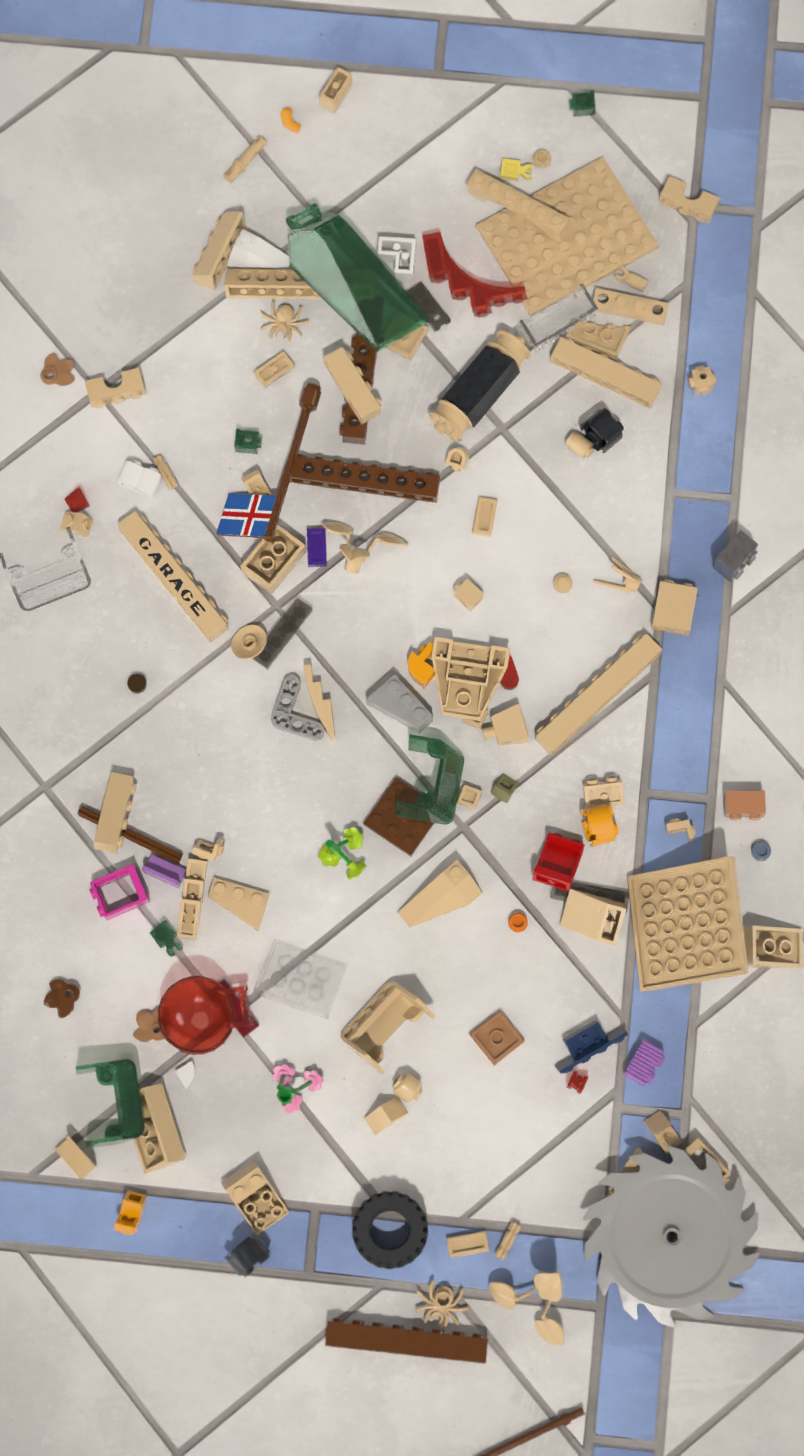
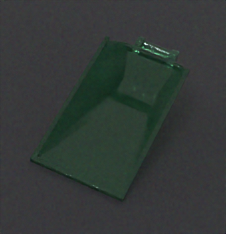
M313 203L306 210L286 218L287 225L292 229L288 234L289 267L377 352L429 322V318L355 230L340 215L328 210L322 213L319 206ZM310 215L314 217L301 225L298 223Z

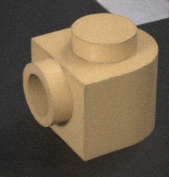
M462 447L452 449L448 453L445 464L450 465V469L455 471L466 469L469 461L468 451Z

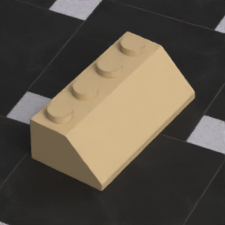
M224 212L222 218H218L215 226L216 230L210 234L209 244L201 252V261L193 269L192 275L195 283L212 290L216 289L226 269L233 245L242 229L245 230L246 228L242 212Z
M162 1084L144 1087L121 1099L144 1174L163 1169L186 1159Z

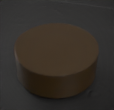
M133 674L129 677L127 685L132 693L140 694L145 691L147 682L143 675Z

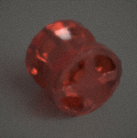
M574 1070L566 1088H573L581 1095L589 1076H582L578 1071Z

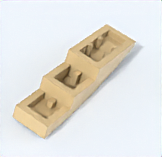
M311 664L303 665L307 688L315 712L331 741H335L331 699L323 700L321 681L313 682Z
M188 858L177 937L194 940L197 938L208 860Z

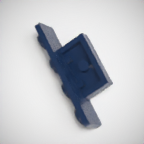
M595 1020L562 1039L571 1056L556 1064L555 1068L560 1074L569 1073L576 1065L588 1062L593 1055L605 1052L614 1043L622 1042L628 1036V1033L623 1027H619L605 1035L599 1022Z

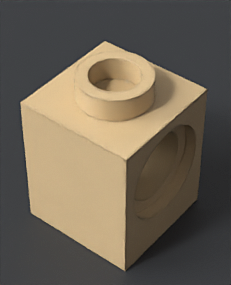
M468 578L464 582L460 581L454 587V597L470 612L484 599V593Z

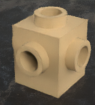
M699 366L691 371V376L688 377L689 387L693 389L694 395H704L712 392L714 384H716L715 373H711L710 367Z

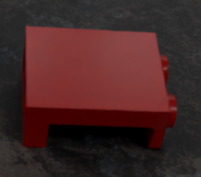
M548 833L539 861L533 871L532 880L569 892L581 861L585 844L576 839L565 838L558 833Z

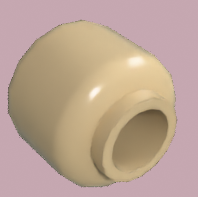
M408 1072L400 1073L392 1084L394 1094L406 1102H410L413 1099L417 1100L423 1091L420 1089L421 1081Z

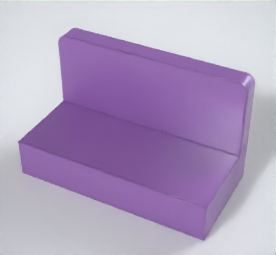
M151 855L147 865L142 867L144 874L178 889L186 874V869L154 855Z

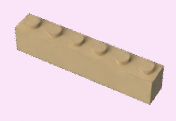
M560 337L551 355V363L650 409L661 391L662 383L658 379L644 376L637 369L631 370L622 362H614L605 354H597L587 346L575 344V341L570 338Z

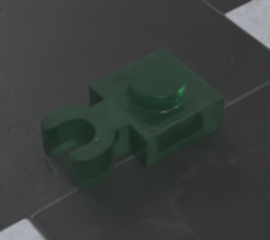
M163 921L150 932V935L160 948L167 947L166 952L170 957L175 956L173 952L174 946L178 951L183 949L180 943L174 941L177 934L167 921Z

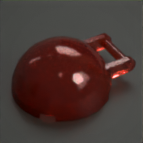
M190 976L180 979L171 985L161 998L158 1009V1023L161 1033L169 1044L183 1053L199 1055L216 1050L225 1043L233 1028L254 1024L253 1019L250 1017L246 994L248 986L243 985L225 989L215 979L204 976ZM238 992L243 1020L234 1022L235 1008L230 994Z

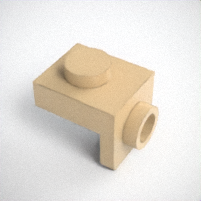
M258 470L241 478L250 495L271 496V492Z
M65 512L60 530L63 532L79 533L84 537H88L93 520L83 513Z
M673 819L665 826L667 835L686 832L688 842H692L693 836H696L694 825H690L689 820L680 821V819Z
M219 837L215 845L199 840L194 846L192 854L197 855L201 859H208L214 862L217 856H221L224 851L225 845H222L224 838Z

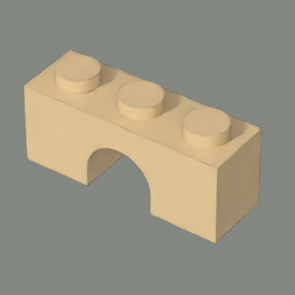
M669 176L660 194L659 202L667 208L677 209L683 215L693 216L699 222L710 224L719 205L720 198L703 191L698 199L689 200L684 196L686 183Z
M135 368L121 372L122 383L116 388L107 387L103 377L85 381L91 407L102 408L109 403L118 404L122 403L125 399H138L145 395L146 392L140 369Z

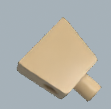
M519 704L492 715V726L482 728L484 740L495 737L498 746L529 743V736Z

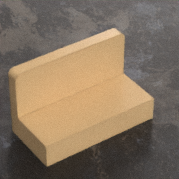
M67 1135L65 1137L66 1140L55 1151L82 1180L97 1166L75 1141Z

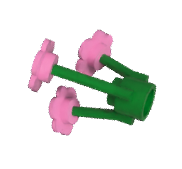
M283 1064L282 1066L276 1065L273 1069V1078L278 1080L279 1083L277 1085L279 1090L277 1098L280 1101V1105L285 1107L284 1109L287 1113L300 1109L299 1104L302 1103L303 1099L300 1095H297L298 1092L306 1087L312 1092L322 1088L323 1077L318 1075L316 1070L306 1071L304 1073V1084L294 1089L290 1085H285L287 1082L293 1081L292 1076L295 1074L293 1068H288L287 1064Z

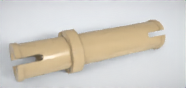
M258 136L241 157L233 162L231 168L223 175L226 181L233 183L238 175L246 170L247 165L267 144L264 138Z

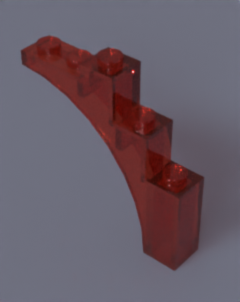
M441 232L422 235L431 283H443L445 280H448L453 300H464L470 297L474 317L482 318L492 314L491 306L502 307L512 302L518 304L528 299L525 286H494L483 283L465 273L448 254Z

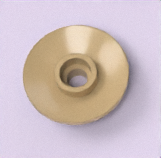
M245 626L234 635L231 649L235 656L240 659L254 658L265 648L267 635L260 626Z

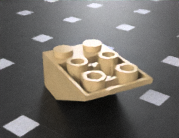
M570 888L560 926L594 940L616 946L627 904Z
M254 1160L221 1182L232 1201L253 1231L258 1235L290 1213Z

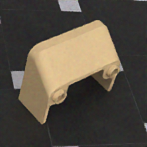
M390 981L378 991L341 1033V1039L365 1062L383 1075L385 1071L378 1065L384 1055L381 1046L405 1020L409 1022L417 1021L422 1017L423 1013L434 1019L435 1015L417 996L396 982Z

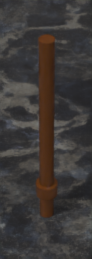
M582 1407L572 1412L560 1414L559 1418L479 1456H499L561 1425L571 1424L572 1420L585 1415Z

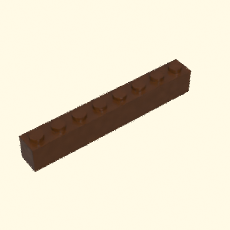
M332 1318V1321L327 1322L325 1346L482 1364H486L488 1339L484 1338V1334L472 1333V1337L464 1336V1332L452 1331V1335L444 1334V1330L440 1329L424 1332L422 1327H412V1330H405L403 1325L392 1324V1328H386L384 1323L372 1322V1326L364 1325V1321L352 1320V1324L344 1323V1319Z

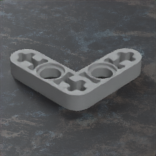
M295 675L287 676L282 684L271 715L272 725L279 730L313 741L321 740L325 733L321 723L292 714L301 683ZM294 680L297 686H293L291 694H289V685L287 683H291ZM285 697L291 699V704L288 707H283L280 704L281 700ZM280 715L285 721H289L288 718H292L289 722V728L286 727L287 723L285 722L277 724L275 718H279ZM295 721L303 723L301 730L293 729L292 725ZM307 724H310V729L315 730V728L318 727L321 733H317L316 736H314L313 732L310 730H307V734L304 732L306 730Z

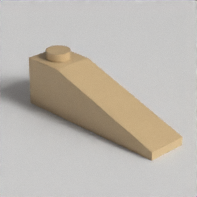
M456 860L406 904L398 914L411 928L432 920V918L469 905L482 892L471 875Z

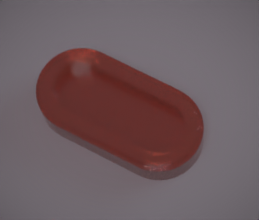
M510 655L508 667L500 681L501 686L505 690H513L519 684V676Z

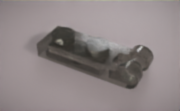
M422 282L406 291L407 296L435 332L440 330L442 325H447L451 322L449 316L439 306ZM436 316H439L440 319H438L437 321L433 319Z

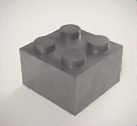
M740 530L716 557L713 569L730 583L734 578L738 580L743 574V569L746 565L750 566L756 559L758 544Z

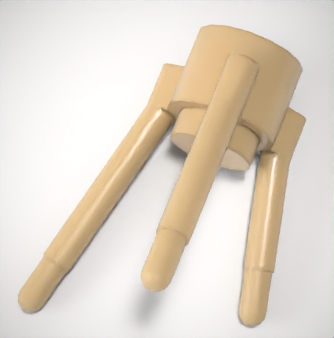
M611 557V560L620 567L612 565L611 568L626 577L623 582L626 587L593 580V583L630 593L631 590L637 591L643 579L639 578L637 574L629 570L620 561Z

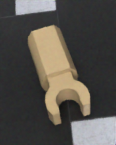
M620 266L619 271L623 272L624 275L619 276L616 274L615 279L618 282L625 281L627 285L643 292L648 284V280L634 273H629L626 267Z

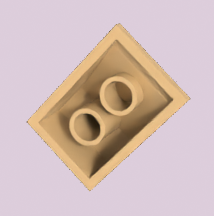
M753 925L743 927L748 967L803 968L802 929Z

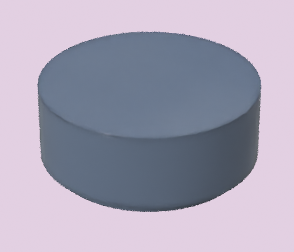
M764 841L756 842L751 849L752 857L757 861L767 860L771 855L770 845Z

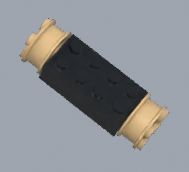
M505 328L497 332L496 339L490 341L442 397L439 401V407L435 412L429 413V419L434 423V429L438 433L446 434L452 441L457 442L462 439V434L466 429H471V427H475L518 376L521 368L520 364L523 360L530 358V351L524 345L525 341L520 336L515 337Z

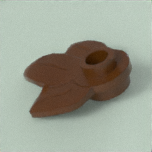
M55 979L49 982L52 991L45 996L44 1005L49 1008H57L59 1018H65L74 1010V1002L79 999L80 990L75 984H67L64 980ZM69 990L72 991L71 997L67 995Z

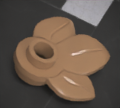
M55 353L47 356L44 361L45 368L40 374L42 382L47 385L57 384L59 386H67L73 383L75 378L70 374L74 365L73 360H58ZM53 374V377L48 379L47 375Z
M156 1007L152 1014L147 1011L137 1013L136 1022L139 1028L133 1033L135 1039L141 1042H148L152 1039L160 1041L166 1038L168 1034V1027L165 1024L166 1013L161 1008ZM160 1027V1032L155 1033L156 1029Z

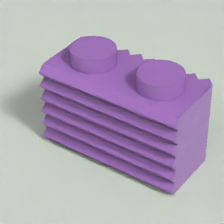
M643 1040L624 1076L645 1087L646 1083L650 1085L656 1075L653 1073L655 1067L660 1068L666 1058L662 1056L664 1051Z

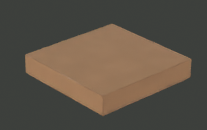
M501 1011L497 1012L469 1035L493 1066L525 1042Z

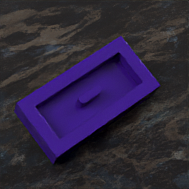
M325 528L307 529L308 567L327 566Z

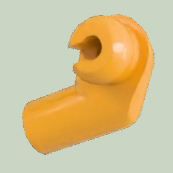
M283 109L280 113L282 125L298 133L301 125L292 120V109Z

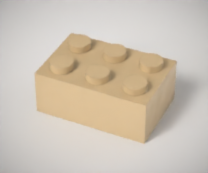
M278 524L273 536L274 540L267 542L262 539L240 566L245 576L271 595L307 552L305 544Z

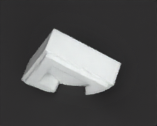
M192 1061L175 1071L185 1088H188L194 1079L195 1067Z

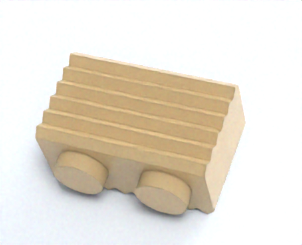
M340 67L336 68L319 95V103L322 107L333 113L336 112V109L342 103L341 101H343V98H345V95L353 86L352 74Z

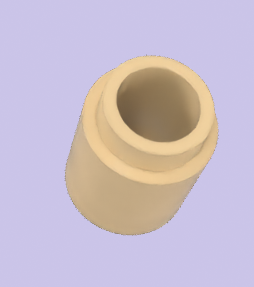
M573 432L566 441L568 448L582 459L585 456L588 458L594 451V443L580 433Z

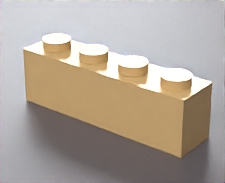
M341 347L323 357V362L361 424H364L381 414L382 404L377 396L374 397L371 391L373 390L369 382H364L362 379L363 373L358 366L355 367L352 363L353 357L350 352H345L344 348Z
M110 773L94 839V849L117 853L118 847L123 846L124 836L121 835L122 831L127 829L128 818H126V814L131 812L132 801H130L131 795H135L137 784H134V776Z

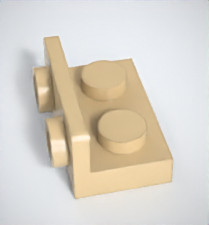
M607 776L603 780L589 778L586 782H582L586 808L602 804L611 806L624 805L621 778Z

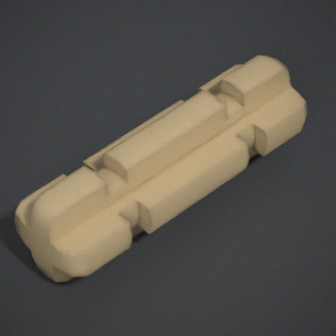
M158 455L153 459V462L158 467L159 473L168 488L172 490L178 486V483L173 478V474L163 457Z
M515 1222L510 1224L509 1231L506 1232L499 1245L500 1249L498 1248L495 1256L500 1260L506 1258L508 1254L506 1252L510 1250L516 1238V1233L518 1234L521 1226Z

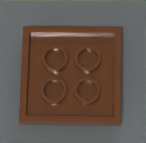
M396 777L363 825L412 857L444 809Z

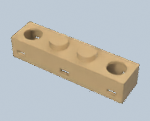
M596 288L592 311L664 326L669 303ZM598 296L609 298L607 303L602 304L598 301ZM652 308L663 309V313L656 315L653 313Z

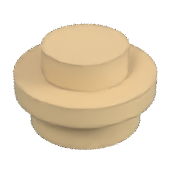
M539 150L534 154L533 162L539 168H546L551 163V155L546 150Z
M565 574L558 575L553 583L555 590L559 593H567L572 588V579Z

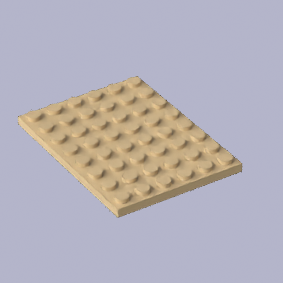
M604 157L529 196L570 218L571 230L562 243L547 236L535 224L508 208L476 224V229L530 317L618 271L620 266L625 267L659 249L657 241Z

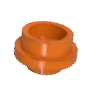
M514 913L510 916L508 925L512 931L519 933L527 928L528 920L522 913Z

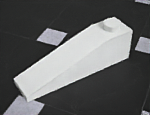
M242 229L233 245L226 266L227 269L309 270L303 264Z

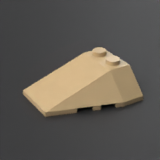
M434 637L432 661L442 716L480 721L508 667L510 648L492 645L487 647L454 642L453 639Z

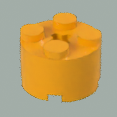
M602 804L581 810V816H585V821H582L583 831L587 842H592L590 844L591 847L615 841L619 830L617 824L613 823L612 820L613 810L611 805Z

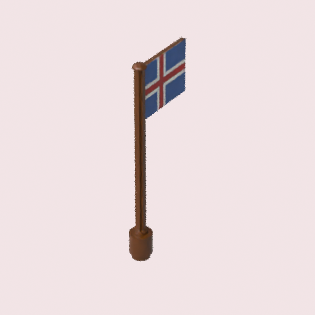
M308 383L303 388L299 401L302 413L277 496L228 493L216 533L218 536L263 538L267 542L274 540L273 536L309 415L312 411H316L321 396L320 386Z

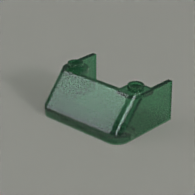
M410 734L408 750L427 753L433 758L440 759L434 792L425 791L420 793L416 804L397 801L396 817L443 825L450 824L455 817L464 768V757L440 739Z
M129 1059L75 1066L76 1075L96 1072L97 1081L101 1085H114L119 1124H113L106 1128L104 1139L86 1141V1149L115 1145L141 1137L145 1127L135 1063Z

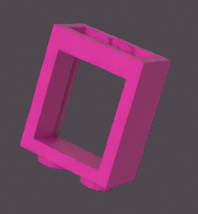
M133 864L90 882L92 886L89 889L93 900L97 898L99 906H96L100 917L104 916L107 921L150 903ZM130 875L139 899L108 912L99 888Z

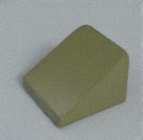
M502 774L494 785L491 794L508 803L519 783Z

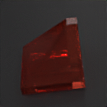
M80 487L64 499L71 512L78 513L89 507Z

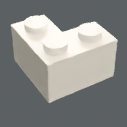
M379 236L378 262L395 263V281L413 282L416 239Z

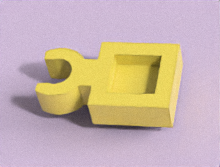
M503 159L500 178L518 181L519 176H522L525 180H531L532 175L527 174L526 171H533V165L526 164L521 166V161Z

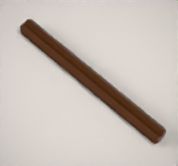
M84 806L79 808L77 814L80 817L98 825L99 813ZM128 827L122 831L121 836H124V838L173 862L179 863L183 857L182 853Z

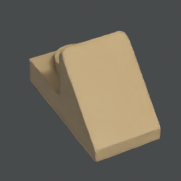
M660 1110L643 1121L665 1154L669 1153L666 1148L667 1145L677 1148L682 1144V1141L671 1127L672 1124Z

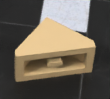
M396 1097L380 1105L364 1119L373 1133L377 1135L407 1115L408 1112L399 1098Z

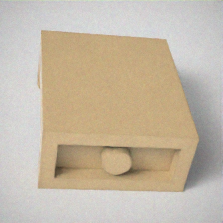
M672 580L660 581L651 629L689 636L698 588L689 583L680 585L675 584Z

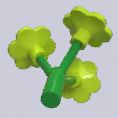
M352 827L344 830L343 841L335 843L332 840H327L326 844L322 846V851L318 853V858L322 860V865L325 867L330 865L336 867L339 864V860L343 858L349 867L346 871L347 878L351 880L354 877L360 876L366 868L365 861L363 859L355 862L349 860L340 850V847L346 844L351 850L360 849L363 845V834L359 832L358 828Z

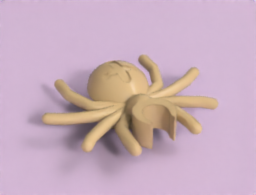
M275 301L271 305L272 317L274 319L260 312L264 318L275 322L261 327V330L274 326L269 335L270 339H272L274 331L276 337H278V332H284L283 339H285L288 331L287 341L290 342L292 336L291 329L299 337H302L300 331L293 326L309 323V320L293 323L301 315L302 306L299 307L295 318L294 310L289 305L280 306L275 315Z
M431 1280L429 1286V1297L432 1301L426 1298L419 1290L417 1291V1294L430 1304L416 1308V1312L430 1309L425 1315L424 1323H427L429 1316L431 1321H433V1317L439 1315L440 1321L438 1324H441L444 1319L442 1328L446 1329L449 1315L455 1324L459 1325L457 1318L450 1311L462 1312L469 1309L468 1307L451 1308L461 1299L462 1289L453 1303V1291L447 1286L439 1287L433 1297L434 1280Z

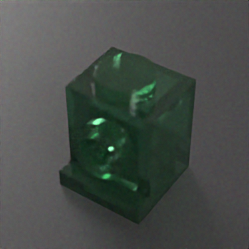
M594 90L586 93L572 94V99H569L568 103L569 110H573V117L595 115Z
M236 429L235 452L258 454V448H262V437L259 436V432ZM245 439H252L250 442L245 441Z

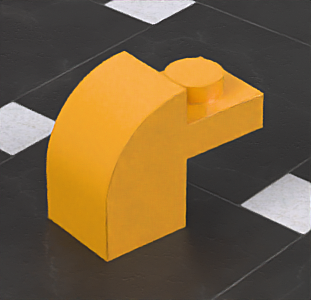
M431 642L427 646L424 644L418 651L419 655L411 652L408 658L409 675L423 689L435 677L434 668L427 663L432 657L433 643Z
M127 1191L122 1202L120 1215L115 1222L114 1230L131 1235L137 1232L147 1195Z

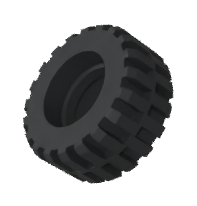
M382 1191V1193L374 1194L361 1203L360 1208L355 1213L352 1222L354 1244L360 1255L376 1267L386 1269L402 1268L415 1261L422 1253L427 1242L428 1224L425 1213L419 1204L406 1194H401L397 1191ZM383 1212H397L408 1223V1237L398 1248L385 1249L373 1240L371 1234L372 1223Z

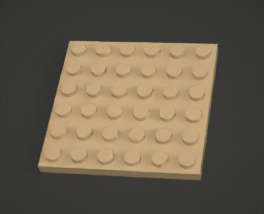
M734 856L627 876L640 992L749 974Z

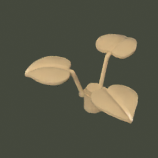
M341 522L321 524L326 530L347 537V544H340L339 548L347 559L345 570L350 573H359L361 564L365 563L366 558L370 557V552L377 542L408 547V544L398 536L381 532L376 534L377 538H375L366 551L365 549L350 545V534H353L354 530L347 524Z
M560 1272L537 1273L534 1276L536 1287L520 1296H515V1290L506 1283L493 1281L488 1284L494 1300L505 1309H513L516 1306V1301L538 1290L539 1296L542 1299H548V1302L542 1313V1319L535 1321L536 1331L546 1342L557 1346L564 1345V1331L561 1325L552 1318H546L551 1302H557L562 1297Z

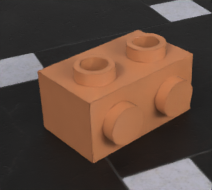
M765 791L725 792V817H730V820H741V817H749V820H761V817L765 816Z

